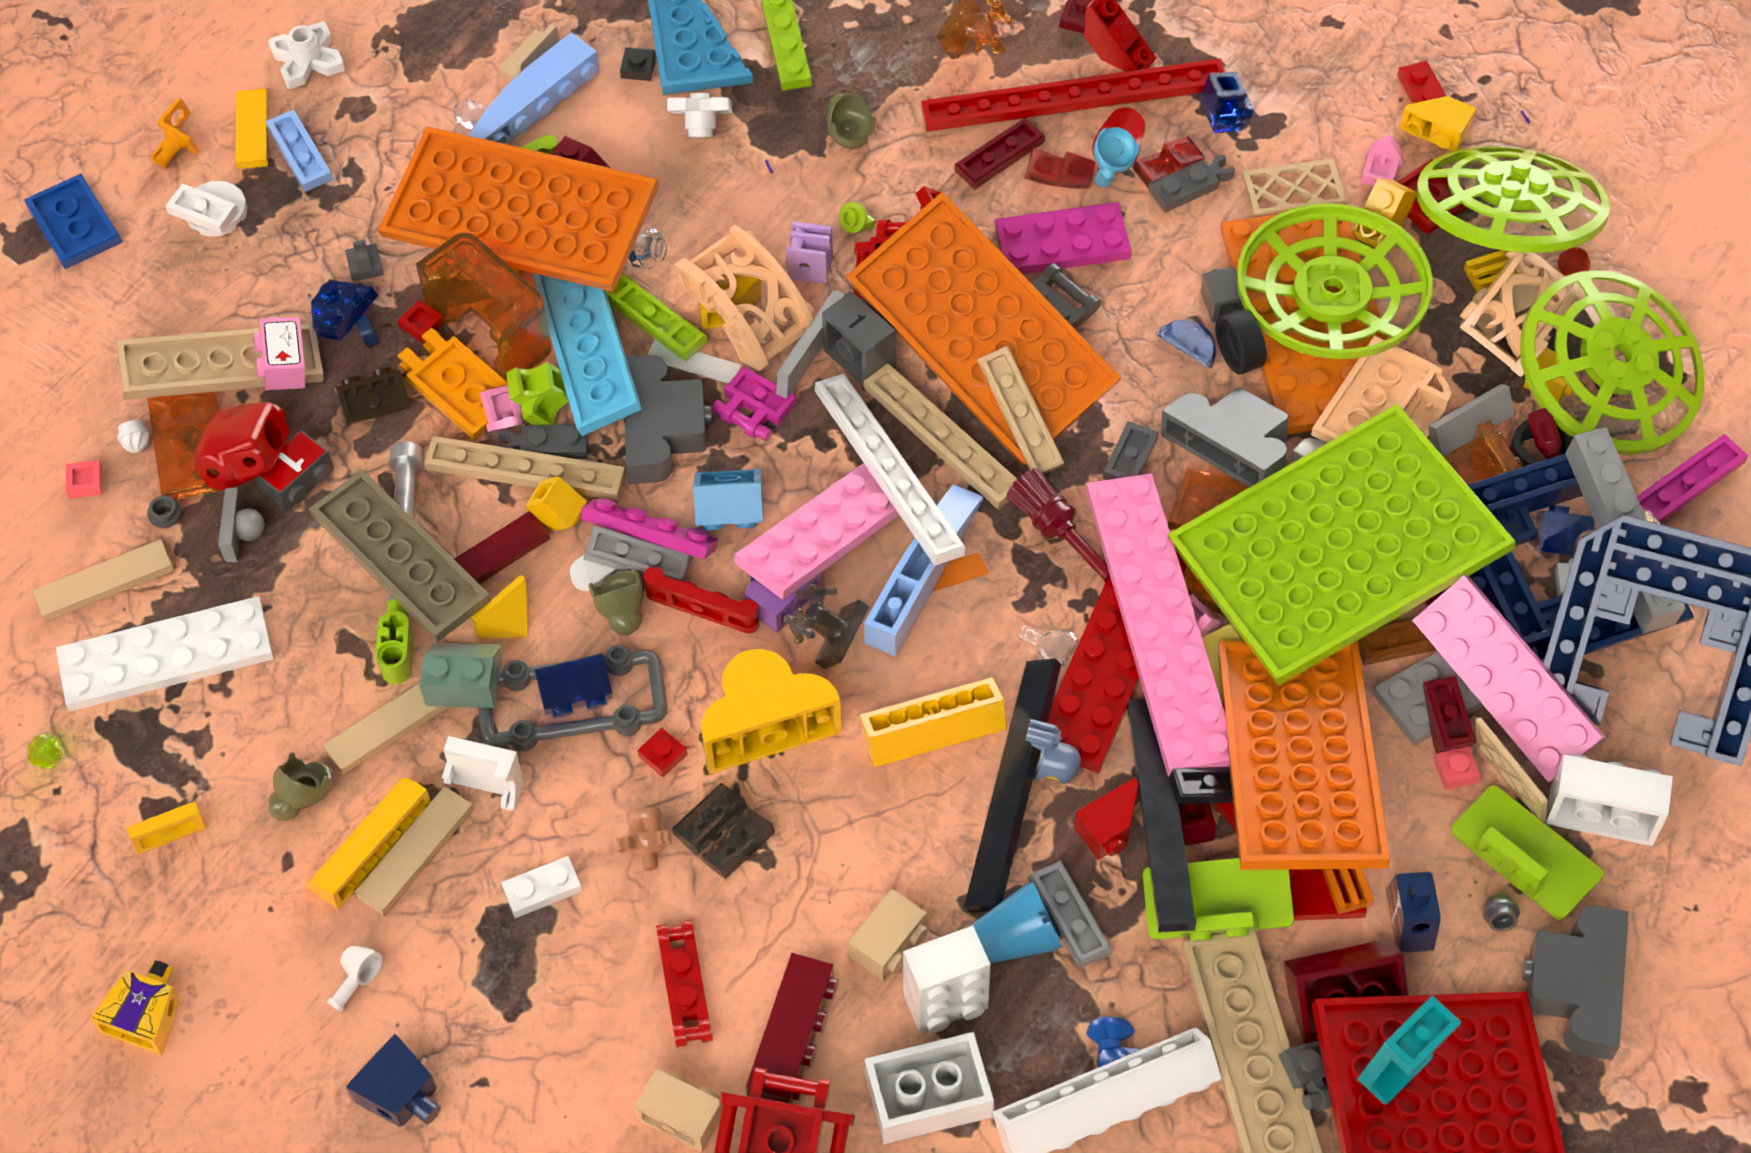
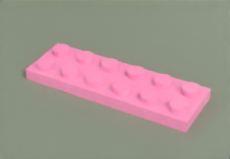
M863 463L735 554V564L784 600L898 517L899 513Z
M1463 575L1412 620L1548 782L1554 780L1564 754L1584 755L1605 738V735L1469 576Z

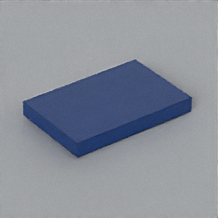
M81 173L24 199L28 210L64 269L122 243L119 233Z

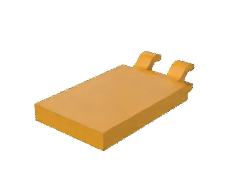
M430 328L422 335V338L426 341L423 347L431 355L422 361L407 347L398 354V358L402 360L399 366L408 373L406 374V379L412 387L475 441L487 431L486 425H488L480 393L506 386L508 382L455 336L446 342L434 329Z

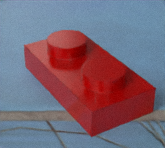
M1427 60L1399 67L1397 76L1412 104L1446 97Z

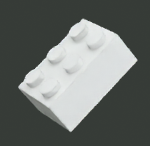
M1564 754L1550 788L1545 824L1653 846L1669 813L1673 776L1663 775L1659 771L1651 769L1639 770L1629 768L1618 762L1605 763L1590 760L1584 755Z
M973 926L903 951V996L920 1034L927 1031L931 1033L942 1031L951 1022L962 1018L965 1020L974 1019L980 1016L984 1010L988 1009L990 962Z
M974 1032L864 1059L865 1078L883 1144L993 1117L994 1100Z

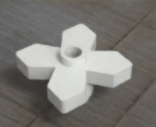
M324 21L310 26H297L290 31L289 36L282 34L268 40L274 59L286 62L280 70L288 89L305 85L312 70L326 76L345 71L339 51L327 48L331 44L332 38Z
M691 93V98H667V111L671 114H685V130H688V137L709 138L713 137V130L716 129V114H732V100L727 97L709 98V93Z

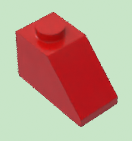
M1135 778L1075 813L1074 829L1097 860L1106 855H1117L1128 843L1139 785Z

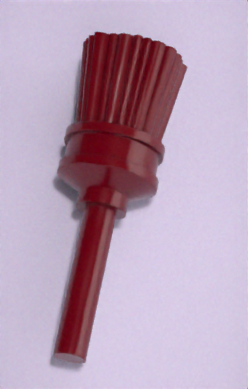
M1031 469L1019 477L1018 480H1015L1013 485L1010 486L1006 498L1032 519V525L1041 531V535L1045 539H1051L1056 536L1060 540L1065 539L1104 582L1110 579L1107 564L1075 530L1076 525L1073 523L1076 515V509L1070 506L1063 496H1058L1040 469Z

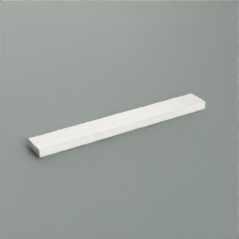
M841 374L815 382L816 394L934 566L965 556L966 547L846 375Z

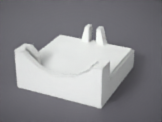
M448 736L443 749L447 761L442 775L444 783L451 785L453 781L454 784L502 795L501 809L515 812L525 785L517 752Z

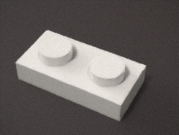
M183 183L166 204L168 214L219 234H223L238 213L235 203Z
M568 856L501 882L514 918L582 892L580 882Z

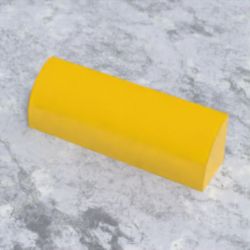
M993 677L860 715L865 743L874 768L1007 730L1004 699Z
M400 778L306 882V888L339 910L431 803L427 789L411 779Z

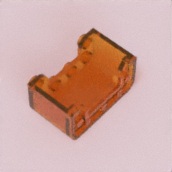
M459 233L416 263L425 304L442 314L445 323L456 322L470 311H473L491 328L489 330L490 338L497 344L499 352L494 361L495 372L506 382V373L515 367L532 369L550 354L552 347L543 297L475 235Z

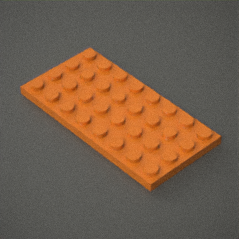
M426 126L378 231L381 237L614 292L657 193L659 183L656 178Z
M943 191L846 276V280L883 319L890 323L896 333L1023 467L1027 464L978 364L979 358L1003 347H1009L1053 440L1061 435L1121 380L1120 375Z
M1278 214L1224 221L1221 223V233L1231 267H1234L1236 274L1238 261L1245 243L1252 233L1264 222ZM1324 220L1298 223L1284 228L1276 234L1288 247L1304 239L1324 237ZM1337 220V237L1356 241L1351 223ZM1266 241L1259 246L1251 258L1247 269L1248 277L1265 281L1268 268L1278 255ZM1324 247L1310 249L1297 254V256L1306 263L1314 258L1324 256ZM1337 248V256L1348 258L1356 263L1362 261L1360 254ZM1285 263L1279 270L1275 283L1294 285L1297 272ZM1328 286L1325 288L1327 291L1332 293L1340 291L1337 287ZM1247 288L1248 298L1259 315L1270 325L1280 321L1270 308L1266 299V293ZM1276 295L1279 305L1288 316L1300 309L1294 297ZM1371 299L1367 311L1381 318L1375 299ZM1310 317L1300 324L1312 331L1328 334L1327 323ZM1354 319L1341 323L1342 334H1350L1366 329L1369 326ZM1292 329L1283 333L1302 343L1330 348L1329 342L1305 337ZM1261 330L1267 349V361L1261 367L1271 405L1288 414L1287 435L1312 431L1313 426L1359 358L1331 359L1304 354L1282 345ZM1380 332L1374 334L1383 340H1388L1385 334ZM1374 335L1362 340L1343 342V348L1366 347Z
M1358 640L1279 686L1245 641H1218V660L1226 720L1240 870L1389 869L1390 855Z

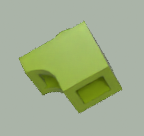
M546 361L533 369L515 367L507 372L510 400L521 406L523 420L534 426L554 425L557 412L562 406L569 403L560 369Z

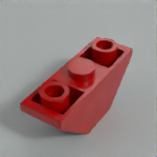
M1091 0L1086 6L1084 37L1101 60L1127 72L1148 69L1157 59L1116 0Z

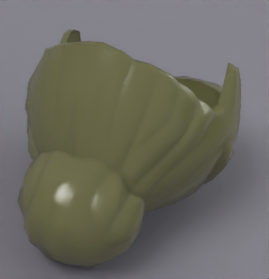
M837 93L834 95L827 106L826 124L828 134L843 148L851 150L861 148L868 142V135H871L875 129V116H872L868 104L861 96L855 93Z
M632 569V571L620 570L614 572L605 579L602 588L594 587L592 582L589 583V590L593 597L595 608L598 613L609 619L612 630L619 635L628 636L639 629L641 616L638 611L642 604L645 588L640 575L635 569Z
M290 752L286 762L279 765L274 771V792L269 798V813H271L273 818L288 821L295 818L299 809L310 807L323 800L332 787L333 769L319 762H310L305 765L302 760L296 758L294 752Z

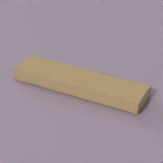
M1003 347L979 358L978 364L1029 470L1039 468L1042 474H1045L1063 466L1064 461L1009 347Z
M160 539L33 589L32 592L44 621L47 622L173 572L174 569Z
M417 684L322 746L341 774L344 775L449 707L426 706L419 684Z
M444 786L354 892L356 898L382 916H385L474 810L472 803Z

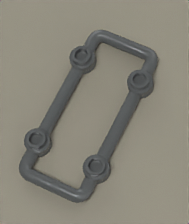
M615 645L606 652L605 656L532 667H528L519 660L509 661L500 671L498 685L505 684L512 691L525 689L531 680H538L539 676L596 662L602 663L603 669H607L609 673L615 676L628 674L632 670L633 665L648 664L654 709L639 712L638 709L631 705H622L615 710L613 716L535 727L529 721L519 720L510 727L509 731L495 733L492 708H478L482 740L490 746L512 745L518 751H528L534 748L539 740L614 729L623 736L634 735L640 730L641 725L660 722L667 714V700L660 658L655 652L650 650L631 652L627 647Z

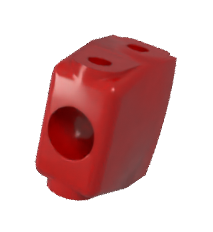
M270 402L238 405L219 411L204 431L195 452V470L205 484L210 488H216L219 492L226 488L239 486L271 471L290 434V429L286 424L287 416L285 411ZM246 457H250V463L245 459ZM209 469H216L220 474L214 475Z

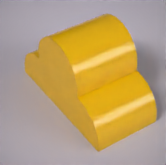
M765 649L747 650L729 661L722 675L724 697L716 700L707 708L701 721L705 763L709 775L842 733L840 698L834 686L825 678L815 674L801 673L793 675L790 666L784 658L775 652Z

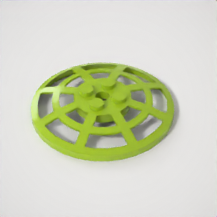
M1484 146L1446 153L1425 166L1420 173L1416 189L1417 201L1422 211L1440 228L1471 243L1510 252L1545 253L1580 246L1592 240L1603 230L1607 223L1610 209L1609 198L1604 188L1594 177L1581 168L1549 154L1515 147ZM1494 157H1509L1519 160L1499 161ZM1477 160L1486 164L1481 169L1464 168L1466 165ZM1458 161L1455 165H1453L1452 168L1438 169L1444 165ZM1532 161L1541 163L1554 170L1544 171L1539 167L1531 165ZM1448 177V187L1453 196L1437 203L1429 191L1428 178ZM1458 177L1477 178L1476 186L1463 190L1459 184ZM1553 179H1567L1572 186L1573 192L1555 186ZM1578 180L1587 185L1596 194L1601 202L1600 206L1582 196L1583 191ZM1553 195L1569 200L1557 209H1552L1548 205ZM1480 196L1484 201L1498 208L1490 207L1473 198ZM1462 203L1466 207L1494 219L1490 230L1464 222L1450 214L1448 210ZM1579 205L1596 214L1587 224L1571 231H1567L1560 218L1575 211ZM1511 210H1512V211H1532V210H1538L1539 213H1519V212H1511ZM1507 221L1520 223L1547 222L1554 234L1523 236L1505 234L1503 232Z
M1333 203L1296 207L1264 222L1252 233L1242 249L1238 261L1236 279L1238 294L1244 309L1251 313L1260 329L1268 336L1298 352L1331 359H1354L1376 355L1393 348L1407 339L1419 327L1426 316L1433 290V277L1426 255L1415 239L1401 226L1370 210ZM1324 220V237L1304 239L1288 247L1276 234L1280 230L1298 223ZM1337 220L1366 226L1386 237L1374 249L1355 240L1337 237ZM1266 241L1278 255L1270 264L1265 281L1248 277L1247 269L1251 258L1259 246ZM1396 244L1404 250L1413 262L1420 281L1400 285L1395 269L1384 258ZM1324 247V256L1314 258L1306 263L1297 256L1301 252ZM1337 248L1356 252L1365 258L1361 262L1356 263L1348 258L1337 256ZM1285 263L1297 272L1294 285L1275 283L1277 274ZM1374 266H1378L1385 275L1389 286L1373 287L1368 272ZM1328 286L1337 287L1340 291L1332 293L1327 291L1325 288ZM1247 288L1266 293L1269 306L1280 321L1270 325L1262 318L1251 304ZM1421 293L1417 314L1405 330L1389 324L1397 313L1402 296ZM1276 295L1294 297L1300 309L1288 316L1279 305ZM1390 298L1388 309L1381 318L1367 311L1371 299ZM1311 317L1327 323L1328 334L1312 331L1300 324ZM1354 319L1369 326L1366 329L1350 334H1342L1341 323ZM1292 329L1305 337L1329 342L1330 348L1302 343L1283 333ZM1377 332L1391 337L1388 340L1371 346L1353 349L1343 348V342L1362 340Z
M1593 270L1577 272L1565 276L1550 285L1533 302L1526 314L1521 329L1520 356L1527 384L1542 409L1546 408L1553 416L1556 425L1574 438L1575 435L1593 431L1602 414L1618 420H1639L1643 440H1619L1611 437L1618 454L1636 455L1649 453L1664 447L1679 437L1692 423L1700 408L1704 394L1705 374L1703 359L1697 341L1687 322L1667 299L1648 285L1632 277L1610 271ZM1590 279L1609 280L1626 285L1638 291L1636 299L1618 293H1599ZM1577 282L1586 294V297L1574 303L1563 316L1544 310L1548 301L1559 290L1571 283ZM1650 299L1669 315L1682 336H1674L1665 321L1648 307ZM1606 302H1616L1633 307L1630 318L1613 317ZM1590 305H1593L1601 320L1592 328L1573 321L1581 310ZM1645 315L1659 327L1665 338L1653 340L1648 332L1641 327ZM1538 321L1557 328L1555 351L1558 364L1541 370L1537 362L1535 348ZM1568 332L1583 339L1580 348L1581 357L1569 360L1567 352ZM1689 348L1695 372L1694 396L1681 385L1683 361L1680 349ZM1614 350L1621 351L1625 356L1626 362L1618 360L1614 355ZM1671 350L1674 363L1673 378L1658 368L1659 352ZM1585 370L1589 377L1600 387L1596 397L1583 386L1577 378L1576 372ZM1564 377L1572 391L1590 407L1582 424L1560 406L1545 382ZM1654 380L1668 391L1661 400L1649 406L1643 388ZM1613 393L1618 395L1631 394L1636 409H1622L1609 405L1608 402ZM1677 397L1689 408L1686 416L1665 434L1656 436L1652 417L1666 409Z

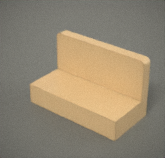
M551 24L543 33L535 29L499 67L500 76L511 82L528 65L559 42L557 27Z

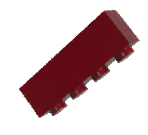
M791 952L746 1084L747 1096L750 1097L756 1067L766 1068L767 1073L801 1078L805 1066H812L817 1050V1045H814L813 1041L816 1032L823 1033L828 1012L824 1011L827 999H834L839 979L834 978V964ZM765 1088L762 1099L793 1104L794 1100L800 1101L802 1094Z

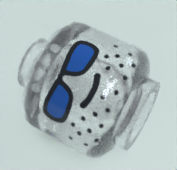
M650 227L641 228L626 265L653 269L665 259L667 242L658 229Z

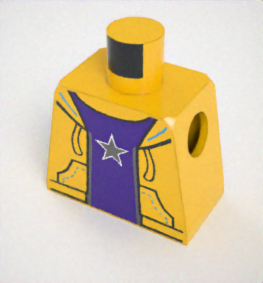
M154 960L146 976L132 971L124 972L90 1018L98 1032L162 1055L179 1006L177 993L172 986L167 984L174 971L173 968L164 962Z

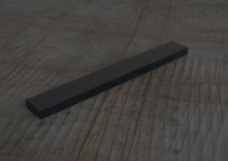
M1056 658L1026 661L964 907L970 913L989 912L1003 901L1040 750L1032 746L1031 742L1025 741L1031 719L1046 723L1048 721L1062 665Z
M1129 699L1127 711L1136 775L1139 783L1138 790L1158 932L1195 931L1196 919L1179 806L1170 778L1166 772L1146 699Z

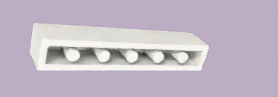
M1195 1027L992 1113L1005 1153H1048L1055 1149H1066L1072 1146L1075 1141L1088 1135L1102 1134L1110 1126L1124 1120H1135L1142 1116L1143 1112L1157 1106L1170 1105L1177 1098L1190 1092L1206 1090L1212 1083L1222 1078L1210 1039Z

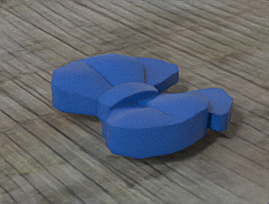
M1099 1017L1089 1024L1086 1034L1091 1040L1099 1044L1098 1067L1140 1051V1049L1121 1047L1120 1041L1134 1034L1135 1029L1128 1021L1120 1017Z

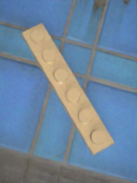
M887 363L864 380V389L996 509L999 510L1010 501L1006 498L1010 486L1013 485V482L1018 479L890 364Z
M432 436L424 460L425 470L532 488H537L542 480L560 476L581 496L607 498L613 501L619 500L626 476L625 467L438 436Z

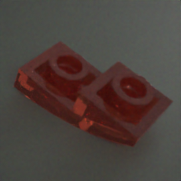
M1033 148L1029 156L1024 179L1055 187L1088 189L1091 185L1095 161L1068 151L1061 158Z

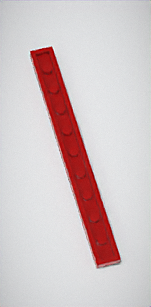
M1219 58L921 100V111L926 132L1226 90L1228 80L1222 60Z

